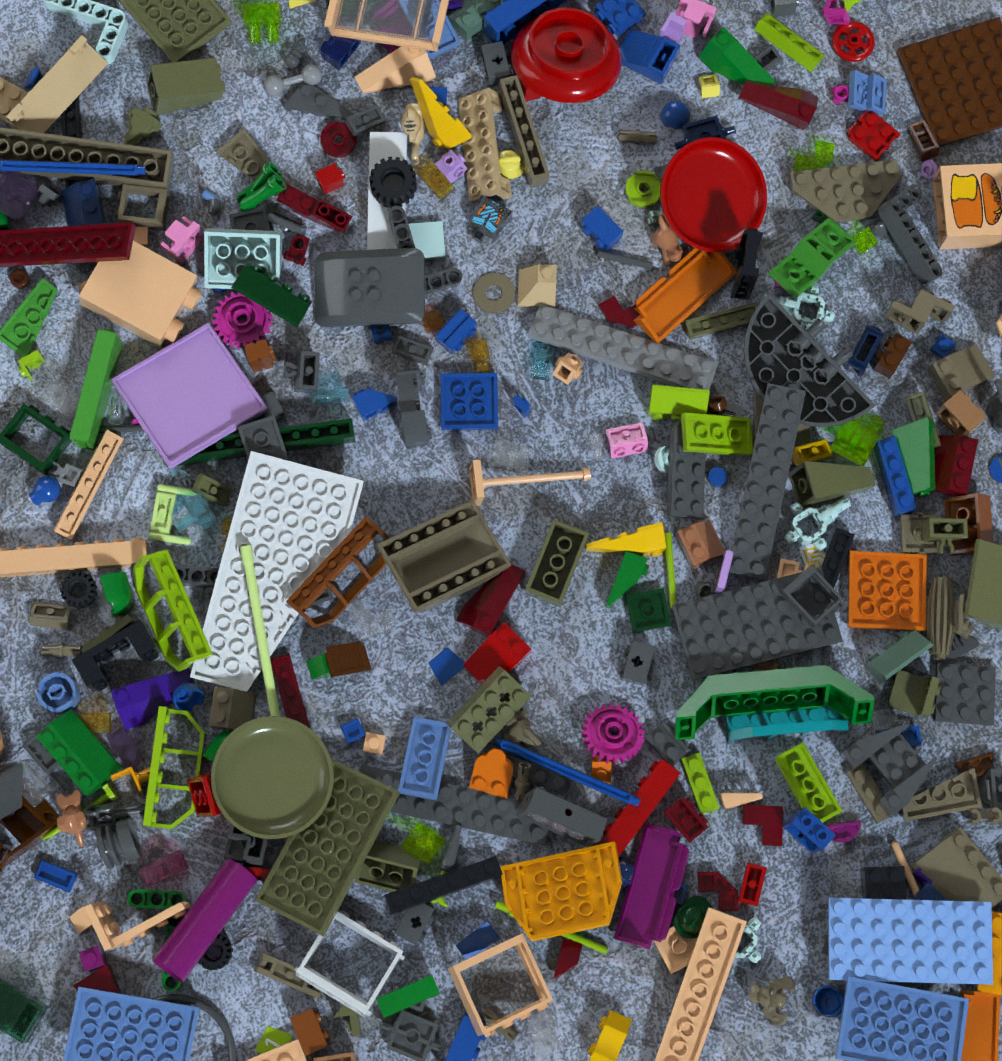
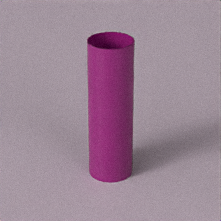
M227 858L152 961L167 974L184 983L256 884V877L237 862Z

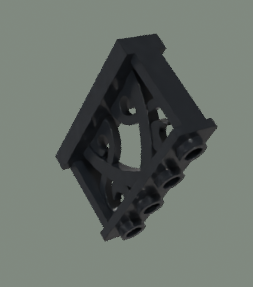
M757 229L743 231L735 253V259H738L737 274L731 289L730 298L749 300L759 276V268L755 267L757 249L763 237V232H758Z

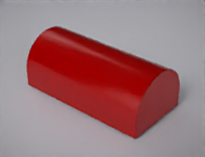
M747 862L738 902L758 907L767 867Z

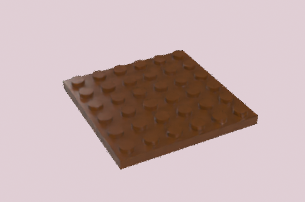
M1000 17L897 49V55L923 120L925 119L939 147L1002 128V22Z

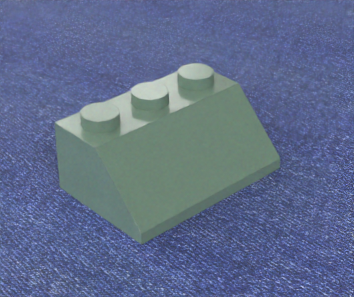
M461 0L462 8L450 9L446 15L452 27L468 42L484 29L485 13L490 9L497 8L503 0Z
M907 630L899 636V642L894 644L892 641L883 648L885 652L881 655L875 653L868 658L870 663L865 666L878 684H881L930 649L933 644L916 630L911 633Z

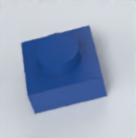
M939 334L929 351L940 358H944L951 353L956 343Z
M517 395L512 399L513 406L523 418L530 414L529 407L531 405L524 397L521 398Z

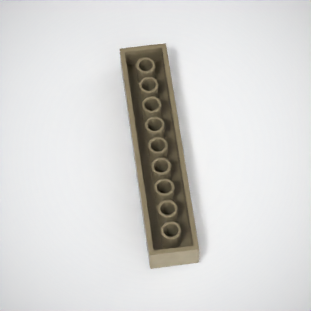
M0 127V161L138 164V166L146 167V174H138V176L10 172L76 181L95 179L98 184L123 187V184L167 189L168 192L170 190L174 155L170 150Z

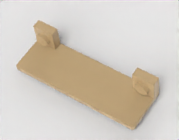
M81 35L33 89L11 110L6 119L18 130L44 133L107 66L108 62Z
M487 88L459 98L460 121L472 136L469 140L463 142L469 201L472 203L479 201L481 195L487 198L494 195L504 199L512 198L510 180L500 175L494 113L502 112L500 94Z

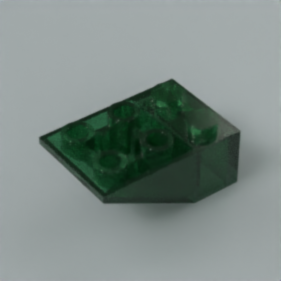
M0 977V1030L22 1044L28 1043L50 1006Z

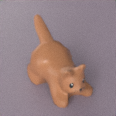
M660 214V228L651 234V242L655 247L661 248L664 264L669 267L672 261L679 262L686 254L678 242V237L667 225L665 217Z
M75 790L73 793L67 794L66 797L58 794L56 802L62 813V816L57 818L58 829L63 833L74 834L78 845L83 847L84 838L82 831L86 829L87 818L81 809L80 791Z

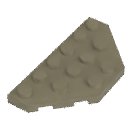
M894 159L790 172L788 175L793 194L797 197L800 196L816 211L818 209L836 223L870 219L900 178L898 161Z

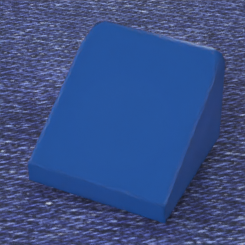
M38 67L30 71L24 86L25 89L32 90L42 79L43 75Z

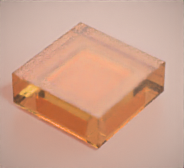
M440 309L425 313L423 322L427 333L441 330L444 326Z

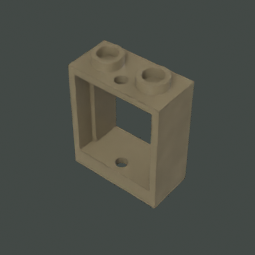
M123 184V188L119 191L118 195L120 205L119 208H116L115 212L118 222H133L136 227H148V229L165 231L170 200L168 190ZM129 194L158 197L155 219L125 216Z

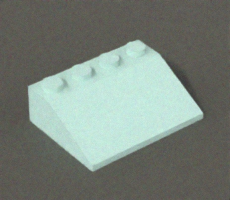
M207 228L204 231L205 288L232 289V285L247 262L258 264L261 267L260 270L265 273H273L277 276V280L281 281L282 231Z

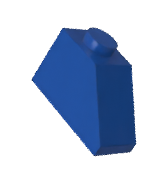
M372 389L359 390L352 397L353 403L363 421L397 405L394 396Z

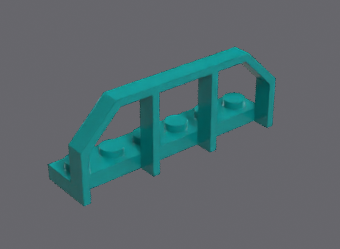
M828 707L725 716L728 743H732L734 740L766 736L768 740L782 734L801 733L802 737L816 731L838 730L840 733H845L849 730L848 720H844L843 716Z

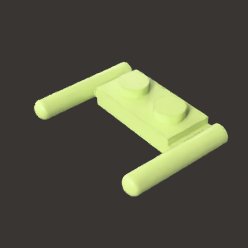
M158 484L149 540L184 545L191 544V538L169 534L171 532L177 494L198 497V494L192 492V488Z

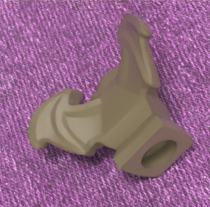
M527 710L515 714L506 723L507 726H510L509 733H504L502 739L505 738L520 746L523 743L527 748L542 744L530 728L532 723L527 719L529 714ZM502 750V751H504V753L514 755V754L509 753V752H507V751H505V750Z
M782 975L783 978L769 981V986L765 987L761 984L752 983L748 997L750 1002L760 1003L764 1007L762 1010L763 1014L772 1021L771 1025L774 1026L784 1025L787 1022L788 1015L785 1012H779V1008L783 1010L786 1003L787 993L782 992L784 990L793 992L796 986L794 980L786 975Z

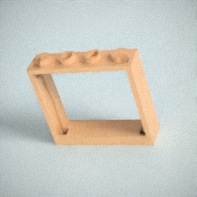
M523 933L448 968L477 1036L485 1035L486 1038L497 1033L496 1028L502 1026L505 1029L514 1024V1019L519 1017L520 1020L531 1016V1011L535 1009L538 1012L548 1007L547 1003L553 1001ZM516 946L539 1000L484 1026L460 972Z

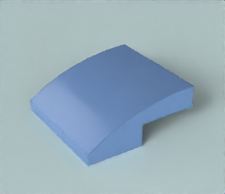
M857 70L850 72L848 106L861 111L866 110L869 113L873 111L875 114H884L887 79L876 74L868 76Z

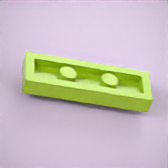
M700 752L681 758L699 813L705 814L719 809Z

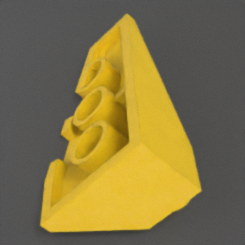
M415 77L410 79L427 130L433 138L432 142L435 146L450 149L472 137L458 118L455 120L447 113L450 109L441 102L436 101L437 95L422 79Z
M659 522L637 528V531L633 534L630 532L620 533V535L616 536V539L607 537L586 544L585 549L589 552L625 554L628 551L640 556L663 555L662 552L666 550L663 523Z

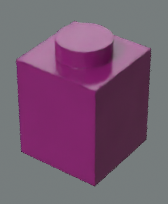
M102 945L79 952L84 972L92 971L108 964Z

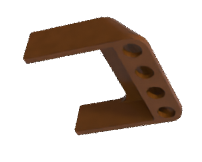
M24 779L22 807L17 809L14 815L2 818L0 822L20 842L19 846L6 854L0 864L1 870L34 847L57 824V818L59 817L57 812Z

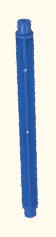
M0 161L1 171L135 176L146 174V167L138 166V164Z
M497 736L494 738L493 745L498 746L501 750H505L598 790L628 805L632 804L638 807L641 798L634 796L633 793L631 794L510 742L505 738L501 739Z

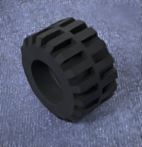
M391 156L388 157L387 161L384 158L381 159V163L374 165L375 169L371 170V176H369L373 197L376 198L379 204L382 202L385 207L388 205L390 207L395 205L403 207V203L407 205L409 199L414 198V192L417 190L416 173L413 171V167L411 164L408 165L405 159L400 161V157L392 160ZM393 174L401 176L404 179V184L400 189L390 191L383 187L382 182L387 176Z

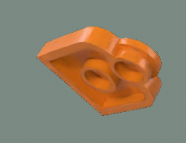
M498 748L478 755L469 788L507 799L514 772L513 762L506 758L504 751Z

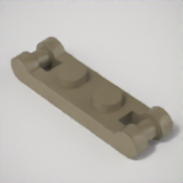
M261 952L259 956L261 959L258 965H255L253 971L320 999L322 994L320 990L315 987L313 989L307 987L309 983L296 976L294 971L296 966ZM268 962L273 963L270 971L265 969Z

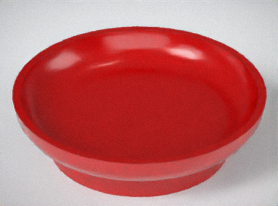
M563 7L540 14L522 26L512 44L511 61L515 73L530 90L549 100L562 103H580L593 100L610 90L621 72V51L615 37L597 17L584 10Z
M701 138L682 147L667 164L660 184V203L666 222L675 235L684 243L702 251L726 252L738 247L744 230H758L767 207V187L758 163L743 147L723 138Z

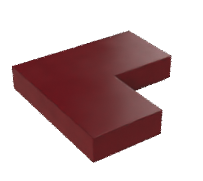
M744 804L742 825L762 826L763 846H782L783 806Z

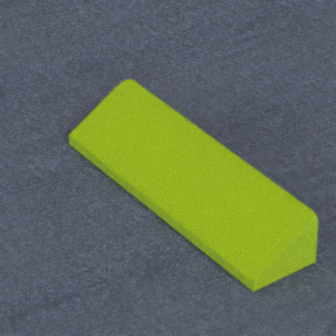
M769 13L763 16L754 28L757 33L810 72L825 57L823 53Z

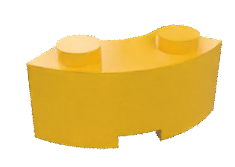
M612 1010L609 1011L607 1017L602 1016L598 1026L601 1028L595 1044L591 1043L587 1052L590 1055L589 1061H616L628 1034L632 1019Z

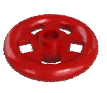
M850 21L849 25H839L833 32L831 40L834 52L841 59L849 62H859L866 59L872 53L875 46V38L870 28L857 21ZM851 29H858V33L850 31ZM841 33L846 34L844 40L839 39ZM863 36L867 37V43H862ZM844 45L849 49L847 53L841 49ZM861 47L863 52L857 54L855 50Z

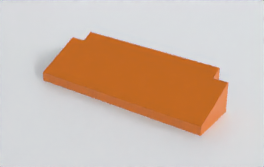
M693 248L669 270L670 277L668 279L660 278L635 300L636 307L634 309L640 315L633 321L655 343H659L733 277L737 271L723 252H709L707 254L706 251Z
M962 990L961 997L968 998L969 1005L961 1061H998L1000 995Z

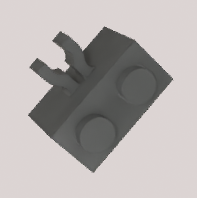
M301 350L296 355V365L290 362L284 363V367L295 370L291 373L285 372L283 374V378L295 376L294 392L313 394L318 390L319 352Z

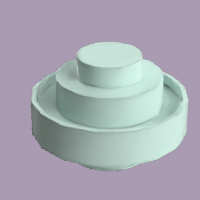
M670 445L660 447L656 451L654 458L658 470L665 474L669 472Z

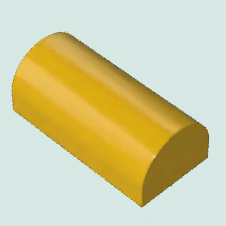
M825 438L795 447L792 460L796 466H799L807 461L817 462L831 458L833 453Z

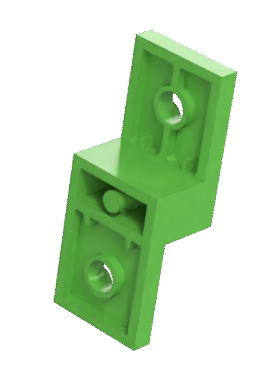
M827 218L801 239L792 253L772 268L768 274L790 295L797 299L822 278L833 263L852 248L857 241L835 221Z

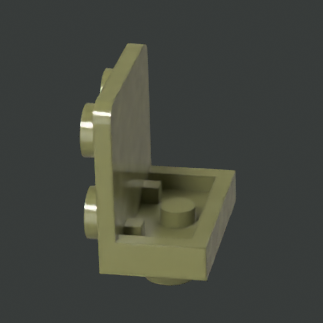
M899 670L895 676L888 706L922 718L930 716V714L934 713L936 703H933L935 695L938 696L941 689L939 684L940 678L932 676L927 679Z

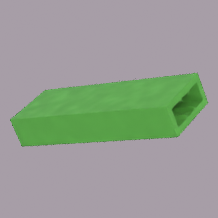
M104 328V330H97L69 437L78 448L95 451L97 447L100 427L103 424L113 385L110 379L115 377L123 346L117 333L112 329Z

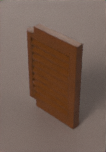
M360 641L326 647L327 652L324 654L331 678L371 670L365 646H361Z

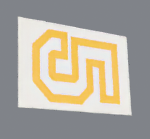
M814 543L799 547L804 564L812 565L814 568L821 567L825 557L824 549L821 551L817 550L813 545Z

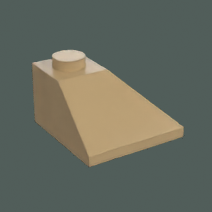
M538 264L519 270L518 307H539L540 304L555 308L557 265Z

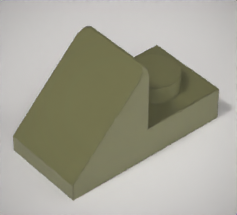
M198 474L192 492L198 494L200 499L225 506L231 488L204 474Z
M342 1005L334 1018L350 1015V1019L347 1020L348 1032H352V1036L361 1035L359 1014Z

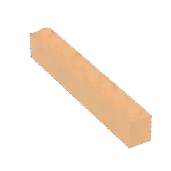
M137 537L132 538V541L114 539L110 543L98 540L93 541V544L75 542L71 546L59 543L55 544V547L36 545L32 549H28L26 546L16 547V550L0 548V578L131 568L142 556L149 555V543L143 538ZM150 561L145 566H150Z

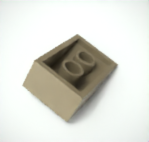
M977 344L948 355L932 363L928 368V372L945 402L959 390L967 392L996 377Z

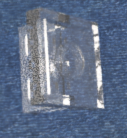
M24 759L19 762L23 764L22 795L33 807H37L50 793H56L61 788L50 775H47L34 759Z

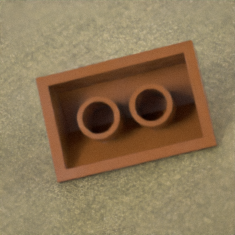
M973 493L945 499L946 518L967 519L968 538L962 542H952L954 553L948 555H974L976 539L993 543L989 495Z

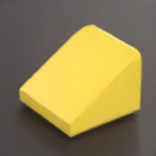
M716 74L698 77L702 98L720 95V84Z

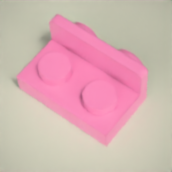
M643 422L606 429L611 458L648 451V438Z

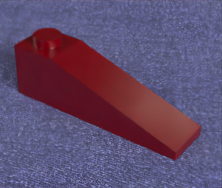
M511 564L509 568L490 579L464 604L456 621L488 638L494 632L526 571Z

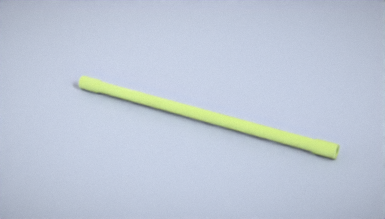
M252 545L241 546V557L245 568L270 716L280 717L254 568Z

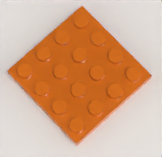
M849 551L847 628L916 630L925 632L927 555Z

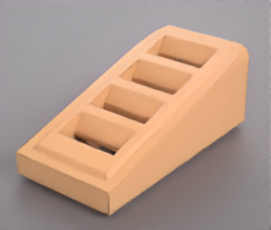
M762 793L719 794L724 810L763 798Z

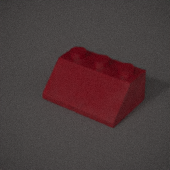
M939 435L941 446L934 448L935 490L932 492L953 497L967 495L978 439L962 435Z

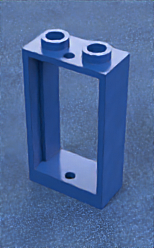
M806 807L795 811L783 824V828L810 853L822 851L836 836Z

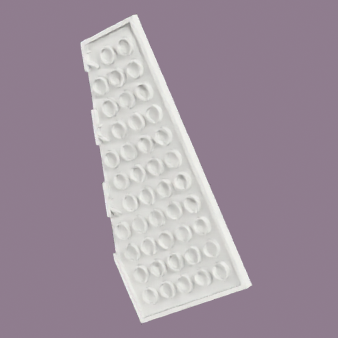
M250 452L203 626V633L213 655L193 663L190 674L191 678L245 692L249 690L261 672L262 665L240 547L252 545L256 580L269 654L271 656L299 614L286 601L351 532L364 481L265 454Z

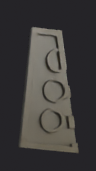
M244 128L216 151L218 155L254 181L262 172L263 165L270 161ZM283 177L282 180H283L285 183L289 184V183L287 182V180Z
M971 768L915 794L909 804L901 809L903 821L981 808L982 803L975 768Z

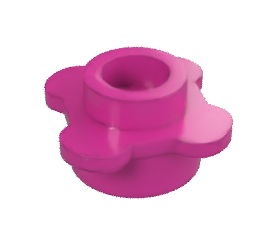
M840 85L831 89L835 104L848 102V86Z

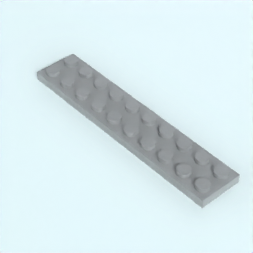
M540 304L528 334V338L674 387L709 390L718 365L717 362L655 343L654 341Z

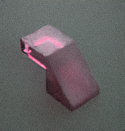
M180 849L150 863L138 871L146 888L163 882L174 874L186 870L189 866Z

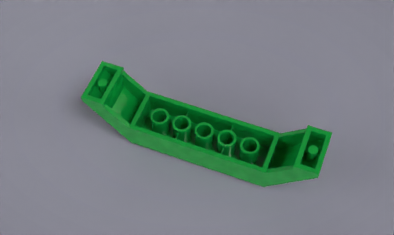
M827 665L710 675L677 711L675 717V740L695 739V733L713 717L825 707L850 720L851 725L871 723L875 699L872 694Z

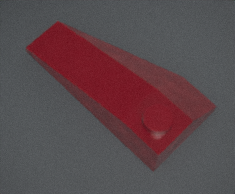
M748 81L744 83L738 99L802 130L810 124L818 103L817 96L803 89Z

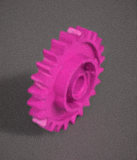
M231 292L230 298L225 295L224 302L218 301L220 307H215L217 313L212 314V316L216 320L212 321V324L216 326L214 331L218 333V337L220 339L223 338V344L229 342L230 348L236 345L237 350H239L241 346L245 347V344L260 341L261 338L267 339L265 333H271L268 327L273 326V323L269 321L273 319L272 314H269V310L239 292L237 295ZM241 317L247 318V321L244 323L238 322Z
M610 703L609 708L602 704L601 710L595 707V713L590 711L589 717L585 718V724L582 726L584 731L581 737L585 738L583 744H588L587 751L593 750L592 757L599 756L598 761L605 758L606 764L610 760L613 761L614 765H616L617 760H620L623 764L625 758L630 761L632 755L636 756L637 750H641V743L644 742V737L642 736L645 733L644 730H641L643 723H637L640 717H633L634 711L628 713L627 706L621 709L620 704H618L614 708L613 704ZM613 731L617 734V736H612L609 734V732Z

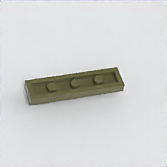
M754 302L685 320L684 323L689 339L692 340L748 325L758 307V303Z

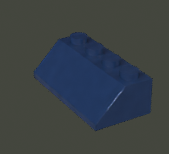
M95 179L76 182L61 191L68 226L106 224L99 186Z

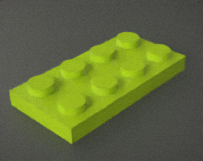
M685 412L681 414L684 452L752 456L751 418Z

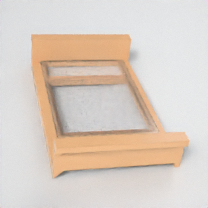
M330 0L324 27L329 28L331 36L438 52L449 0Z

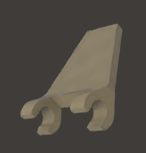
M997 807L988 808L987 812H980L977 809L966 810V813H972L973 815L972 820L967 821L968 824H977L981 819H989V823H998L1002 819V811Z

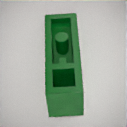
M628 551L625 552L605 608L609 609L640 580L642 575L646 576L649 565L646 564L647 558Z

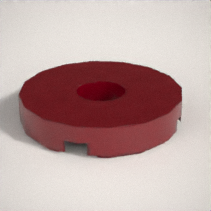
M337 121L325 126L321 132L320 143L324 152L329 156L343 158L354 151L357 137L352 135L345 122ZM336 136L343 137L341 143H335L333 140Z

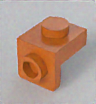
M591 753V776L605 783H611L612 760L606 764L605 758L598 761L599 756L592 757Z

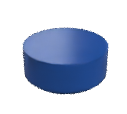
M721 467L712 468L707 476L708 482L714 487L722 486L727 480L726 471Z

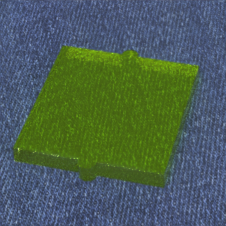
M418 822L401 847L413 854V857H418L429 864L446 839L435 833L433 829L430 830Z

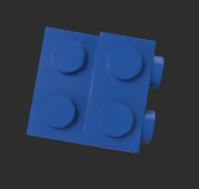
M602 0L595 6V16L600 21H603L607 25L608 30L618 38L646 16V12L635 0Z

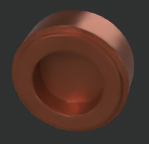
M16 269L10 275V282L15 288L23 289L28 286L30 277L25 270Z

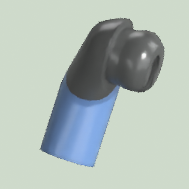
M206 189L202 193V197L209 202L208 213L216 216L221 209L220 199Z

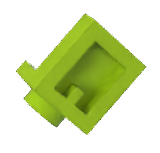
M36 350L18 360L20 364L18 370L23 378L27 376L30 381L33 380L29 369H36L42 365V362L45 361L42 354Z

